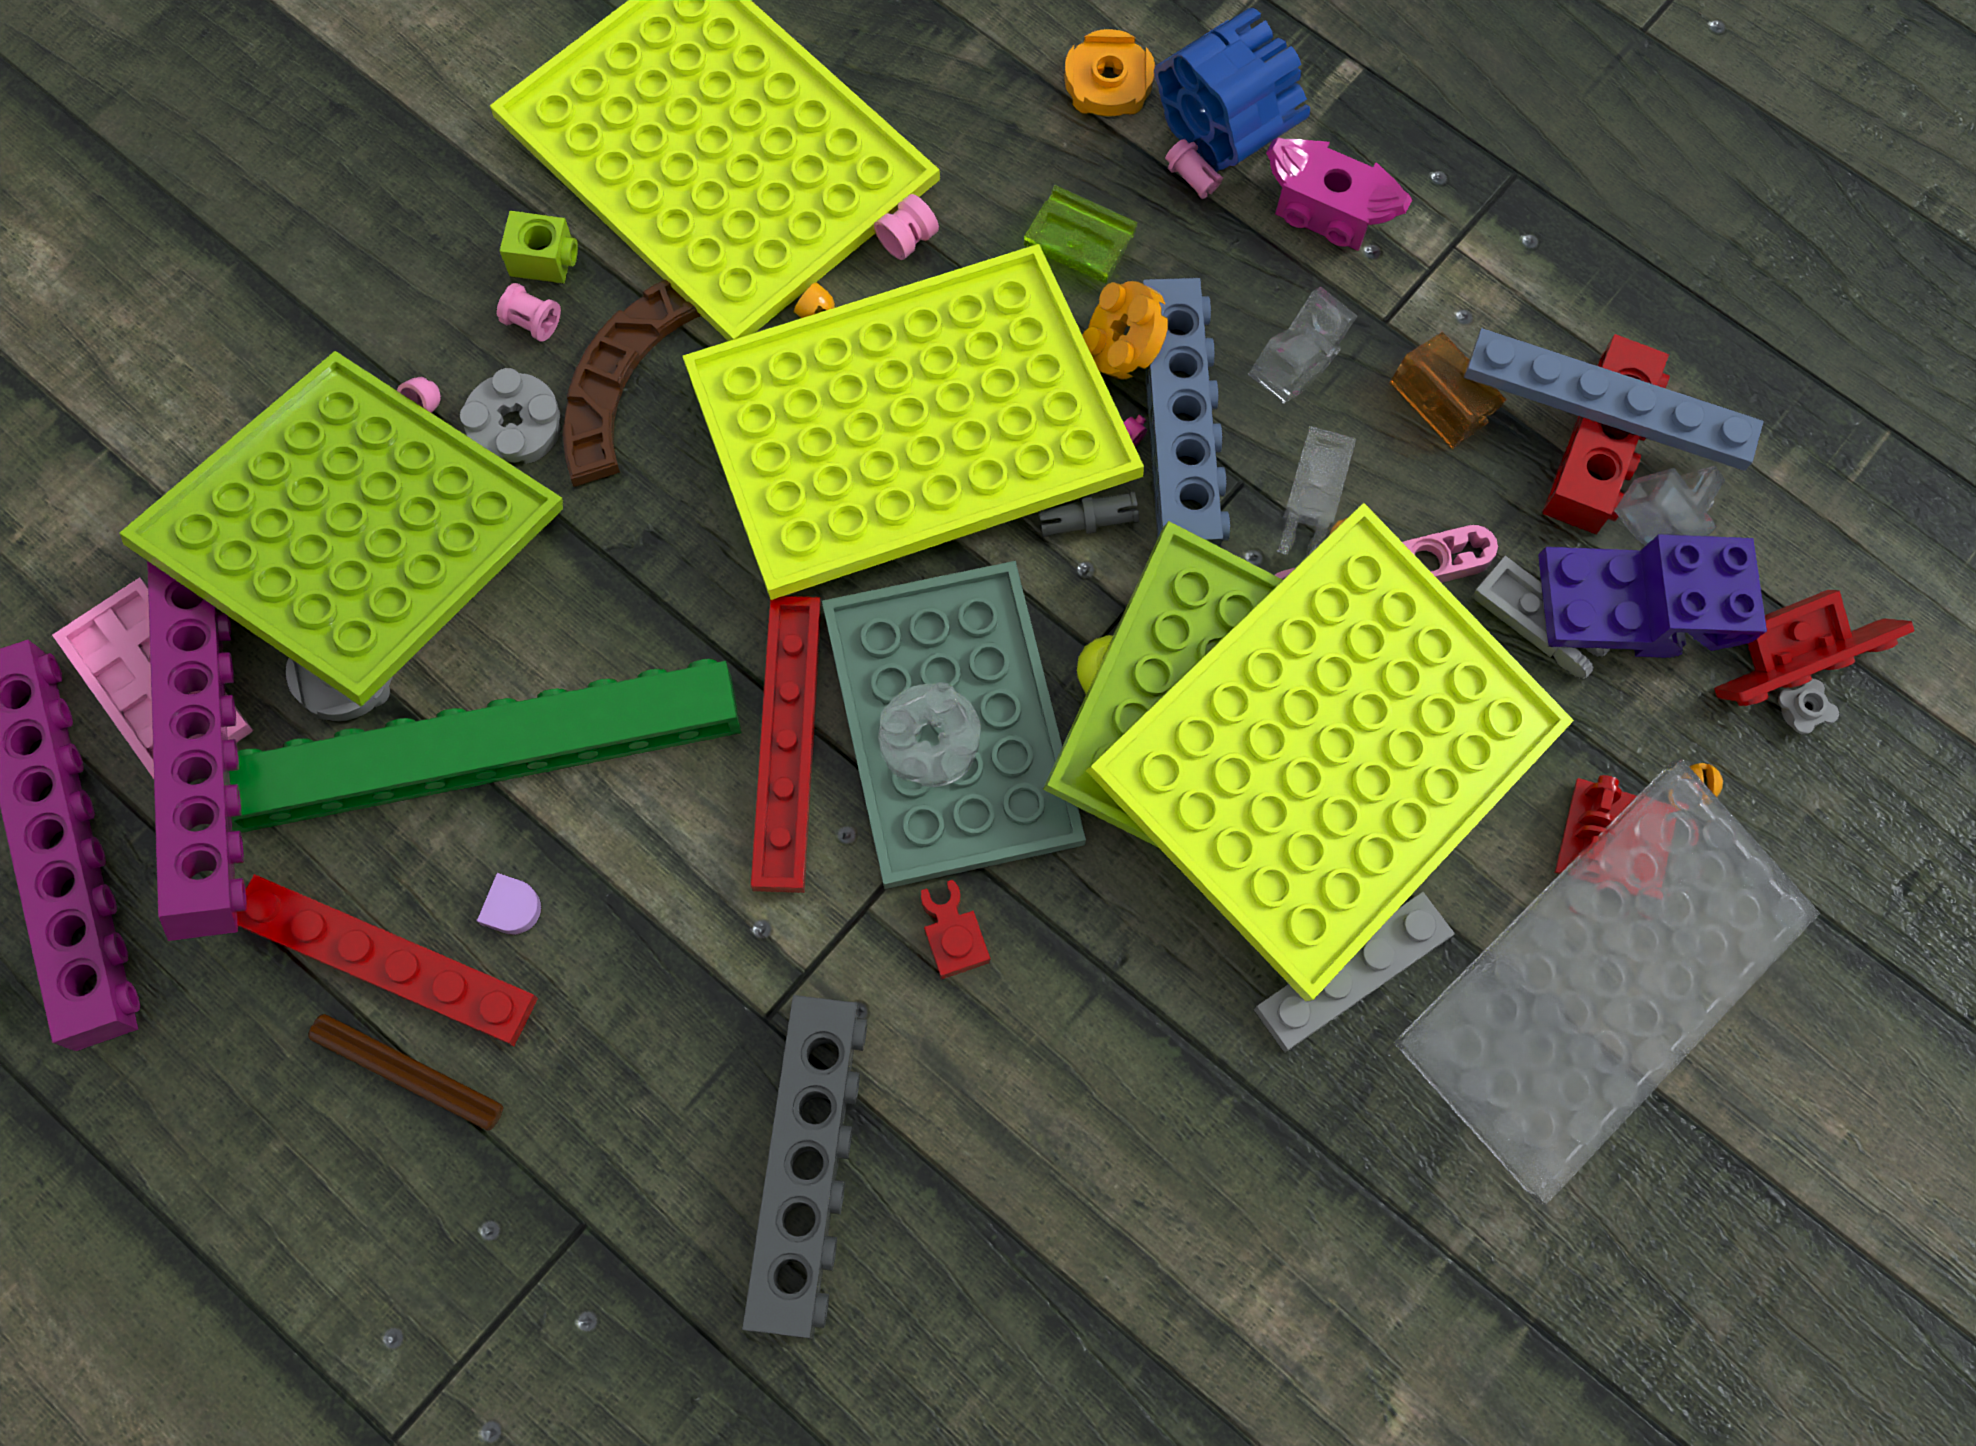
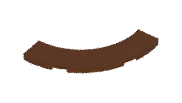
M667 280L656 283L643 291L644 296L633 302L624 311L618 310L598 331L575 369L567 393L568 403L565 413V424H563L565 459L573 487L620 473L614 447V422L622 391L630 375L646 354L665 336L678 327L701 316L695 306L681 297Z

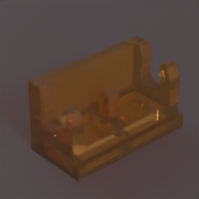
M1441 332L1407 353L1390 383L1439 436L1454 449L1462 441L1483 428L1489 422L1486 417L1502 407L1507 399L1494 387L1464 378L1469 359Z

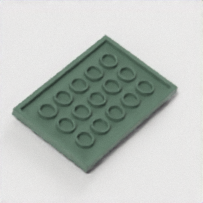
M1016 561L822 600L884 889L1085 845L1086 838L1078 807L1043 790L1061 751L1062 743Z

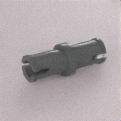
M1134 491L1126 494L1092 499L1090 494L1081 497V501L1063 503L1038 511L1041 521L1060 518L1057 521L1040 523L1042 537L1085 530L1086 534L1096 533V528L1130 522L1138 523L1139 512L1136 508L1117 511L1119 508L1137 506L1136 494Z

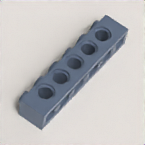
M1200 278L1143 280V284L1153 288L1162 295L1165 304L1160 303L1161 315L1168 318V329L1162 348L1154 361L1145 369L1157 539L1163 527L1170 521L1221 547L1222 541H1228L1230 537V518L1228 511H1221L1219 496H1225L1226 473L1225 468L1217 467L1216 452H1221L1222 428L1220 423H1213L1212 409H1217L1218 384L1216 380H1209L1208 367H1213L1214 341L1213 338H1205L1204 326L1210 324L1209 296H1202ZM1170 330H1181L1186 335H1175ZM1182 371L1190 375V377L1179 378L1172 372ZM1185 413L1192 416L1195 420L1182 421L1175 415ZM1189 456L1194 458L1198 464L1186 465L1178 458ZM1184 500H1194L1200 503L1203 508L1191 510L1186 508L1181 502Z

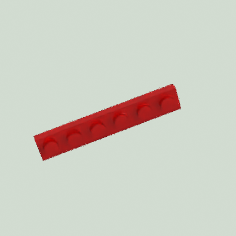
M782 596L770 600L751 875L752 891L805 893L821 621L820 597Z
M255 874L245 889L247 910L237 912V924L242 929L511 1046H515L538 1000L534 994Z

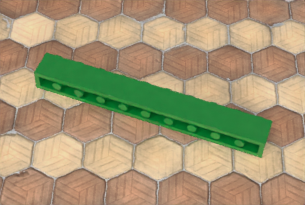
M702 659L690 663L686 669L670 672L664 669H650L641 672L637 676L638 678L619 682L615 679H599L589 683L587 688L579 690L548 689L540 692L537 698L528 700L497 699L489 702L487 708L477 710L446 709L437 713L436 718L426 720L395 719L387 722L385 728L375 730L344 729L336 732L334 738L324 740L293 739L285 742L283 748L268 751L259 749L238 750L239 770L229 771L230 785L238 784L241 816L232 817V830H240L243 833L740 734L742 731L730 671L726 661L717 662L713 659Z

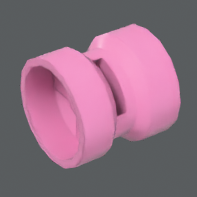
M910 194L898 203V209L895 213H886L874 223V230L885 249L895 258L904 260L915 251L917 242L920 240L927 241L939 231V225L929 206L918 196Z

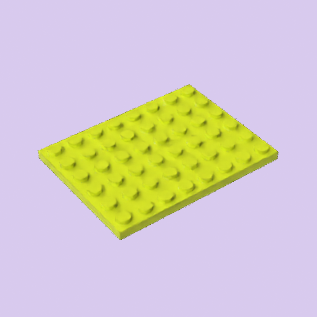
M628 0L490 105L493 117L659 276L667 280L681 297L693 304L697 312L727 341L757 332L803 294L813 283L820 280L875 234L874 223L886 213H895L898 209V203L908 195L914 194L920 197L940 180L939 168L751 0Z
M1039 244L683 355L685 367L770 600L1143 477L1144 465Z
M1363 503L1108 748L1086 772L1307 1002L1316 998L1574 720L1372 510Z

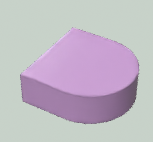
M497 873L477 922L482 926L506 934L526 932L535 925L540 916V899L527 883Z

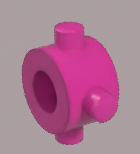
M1138 415L1136 419L1129 417L1124 422L1135 447L1141 442L1147 432V428L1143 426L1146 419L1141 415Z

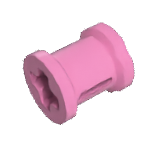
M513 283L507 287L501 296L496 314L501 323L505 325L514 323L530 331L534 339L546 341L554 333L558 325L561 308L558 302L549 299L542 301L528 294L524 286Z

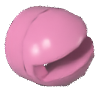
M424 377L412 378L397 388L398 392L431 413L439 406L441 394L438 386Z

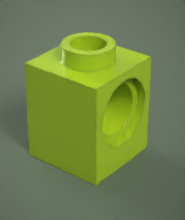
M509 211L500 254L511 277L564 284L568 266H574L576 263L578 244L577 239L571 237L565 218ZM547 246V247L544 248V249L536 250V249H538L539 247Z

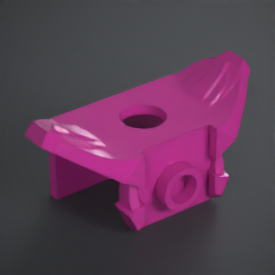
M1279 137L1273 139L1266 154L1270 160L1272 173L1282 186L1275 215L1284 218L1290 225L1297 228L1305 227L1325 236L1331 243L1337 246H1348L1359 251L1368 225L1385 223L1396 216L1406 214L1412 198L1378 163H1375L1374 167L1366 165L1328 148L1330 142L1283 139Z

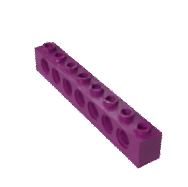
M147 561L158 917L168 941L238 932L237 912L247 910L244 880L243 878L235 879L234 864L244 863V849L241 831L232 830V817L241 816V798L238 784L230 785L229 771L239 770L236 740H228L227 727L236 726V709L233 695L225 696V684L234 683L231 653H223V641L232 640L230 617ZM201 691V692H199V693L190 694V695H189V693H191V692ZM197 734H204L196 739H188ZM197 779H207L206 781L200 784H190L192 781ZM210 824L208 828L202 831H190L195 826ZM213 871L210 876L204 879H192L199 872Z
M28 639L0 648V809L52 1043L78 1051L139 1030L135 1012L140 1010V1002L134 986L127 981L123 963L128 961V951L121 935L115 932L112 914L117 912L116 900L109 886L104 884L100 867L106 863L105 854L100 842L92 834L89 821L94 818V807L89 795L81 787L78 773L84 770L83 761L78 749L70 741L68 727L73 725V719L68 705L60 698L57 683L62 681V672L56 658L51 653L46 654ZM28 695H31L29 701L19 708L21 701ZM42 739L39 748L29 754L32 745ZM53 785L50 794L45 799L39 801L43 790ZM64 831L60 843L50 849L53 837L57 833ZM75 878L71 891L61 897L63 885L68 880ZM86 925L83 939L72 946L74 933L77 929ZM97 973L96 986L90 993L83 995L84 983L90 976Z

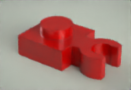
M953 880L947 881L950 899L942 905H938L931 900L927 888L921 890V903L924 911L937 920V923L925 926L924 932L941 980L989 964L991 960L974 911L961 915L958 913L960 890Z

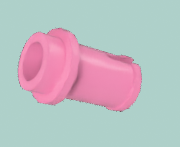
M1182 139L1169 150L1165 157L1169 162L1168 169L1172 173L1178 172L1198 193V196L1204 199L1208 196V193L1212 194L1218 188L1223 177L1197 152L1198 146L1195 142L1188 143L1186 139Z

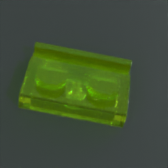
M1054 185L1048 201L1044 202L1024 236V247L1039 244L1046 257L1107 284L1125 253L1130 239L1134 237L1138 222Z

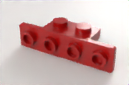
M1825 590L1766 614L1767 632L1755 641L1747 643L1755 671L1715 687V693L1717 698L1737 701L1739 706L1760 703L1768 699V692L1779 687L1791 688L1806 684L1812 680L1811 674L1820 670L1844 668L1855 662L1854 656L1866 651L1880 652L1898 645V638L1915 631L1913 623L1907 620L1884 618L1851 631L1840 591Z

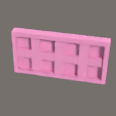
M139 577L52 634V636L154 779L148 585ZM194 691V692L189 693V695H190V694H196V693H199V692H201V691ZM235 706L236 726L227 727L228 740L235 739L237 743L253 732V730ZM197 734L188 739H196L204 734Z

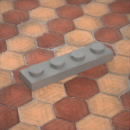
M1422 892L1401 906L1314 1000L1306 1002L1288 984L1257 1005L1254 1011L1284 1053H1286L1443 944L1455 933L1425 893Z

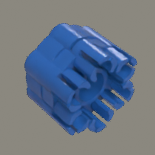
M1248 8L1231 20L1228 19L1163 60L1154 68V77L1159 88L1165 119L1170 130L1179 140L1186 139L1188 143L1195 142L1198 146L1197 152L1216 172L1229 166L1237 165L1272 142L1273 139L1280 137L1306 120L1310 115V106L1306 104L1297 110L1294 109L1307 100L1303 89L1296 83L1301 78V70L1298 68L1301 62L1298 54L1292 46L1287 48L1286 41L1281 38H1276L1272 41L1273 33L1266 20L1251 29L1250 25L1261 17V13L1254 8Z

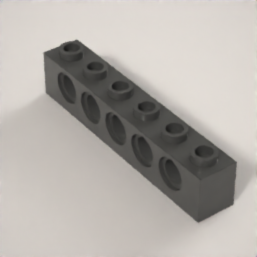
M793 995L742 1330L814 1339L815 1327L825 1328L829 1294L820 1293L823 1270L833 1271L837 1248V1237L828 1236L831 1213L841 1214L845 1190V1181L836 1180L839 1158H849L853 1130L852 1126L844 1125L846 1105H856L860 1082V1072L851 1071L854 1050H864L867 1032V1019L859 1018V1009L856 1002ZM825 1044L834 1046L839 1051V1058L833 1067L819 1070L810 1065V1056L815 1048ZM820 1097L828 1100L831 1103V1113L824 1122L809 1124L803 1120L802 1110L810 1099ZM807 1151L819 1153L823 1157V1168L820 1174L810 1180L798 1178L794 1172L796 1159ZM798 1206H807L813 1209L815 1213L814 1227L804 1236H793L789 1234L786 1228V1218L789 1212ZM789 1262H800L807 1271L806 1284L799 1292L786 1294L778 1285L779 1271Z

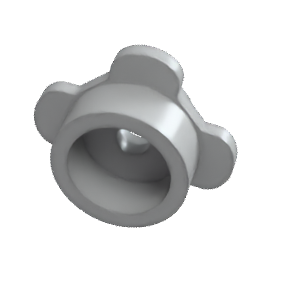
M1812 678L1810 682L1803 684L1802 687L1795 690L1784 689L1778 696V703L1782 707L1781 711L1784 720L1800 734L1811 733L1821 723L1832 724L1839 717L1838 708L1830 704L1824 694V684L1817 679ZM1806 702L1810 703L1812 710H1808L1804 704Z

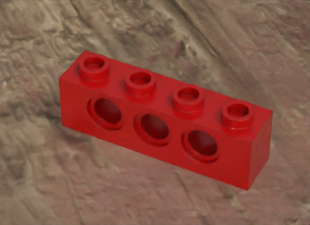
M1616 334L1610 340L1597 364L1599 367L1665 389L1670 375L1663 373L1669 354ZM1578 416L1542 514L1596 535L1608 519L1615 522L1627 498V494L1620 492L1623 481H1630L1641 459V454L1634 452L1638 440L1645 441L1646 438ZM1603 431L1611 433L1617 440L1609 438ZM1588 471L1599 474L1603 480L1592 477Z

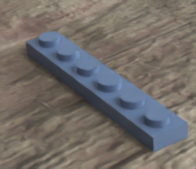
M1481 328L1464 375L1466 379L1743 471L1753 462L1764 422Z

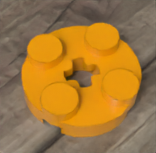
M1113 29L1097 30L1086 35L1084 42L1075 49L1073 45L1069 50L1065 61V87L1073 98V106L1081 113H1093L1101 116L1136 114L1143 108L1144 101L1151 93L1154 82L1155 62L1148 48L1146 47L1144 51L1141 46L1135 44V37L1131 34ZM1105 67H1112L1114 74L1119 76L1105 78L1100 74L1104 73Z
M1128 281L1121 285L1111 282L1103 288L1099 304L1091 317L1088 329L1082 334L1100 372L1117 379H1128L1133 377L1128 374L1129 372L1134 371L1137 367L1146 369L1154 361L1162 348L1168 329V318L1161 315L1160 303L1165 304L1158 291L1136 281ZM1127 325L1130 326L1127 335H1123Z

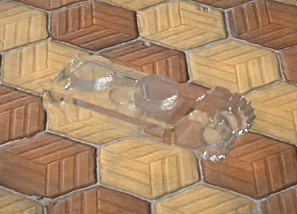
M1313 426L1309 427L1283 518H1286L1277 552L1288 555L1289 550L1293 548L1298 522L1316 527L1307 547V556L1325 540L1327 530H1331L1356 438Z

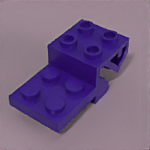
M1658 534L1641 550L1545 547L1538 554L1548 647L1634 649L1635 657L1671 658L1682 655L1683 646L1686 645L1685 633L1691 635L1694 640L1700 642L1708 650L1714 651L1751 643L1767 632L1753 538Z

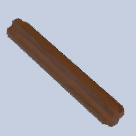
M326 1014L319 1015L309 1030L308 1037L311 1041L485 1130H492L501 1118L504 1107L499 1102Z

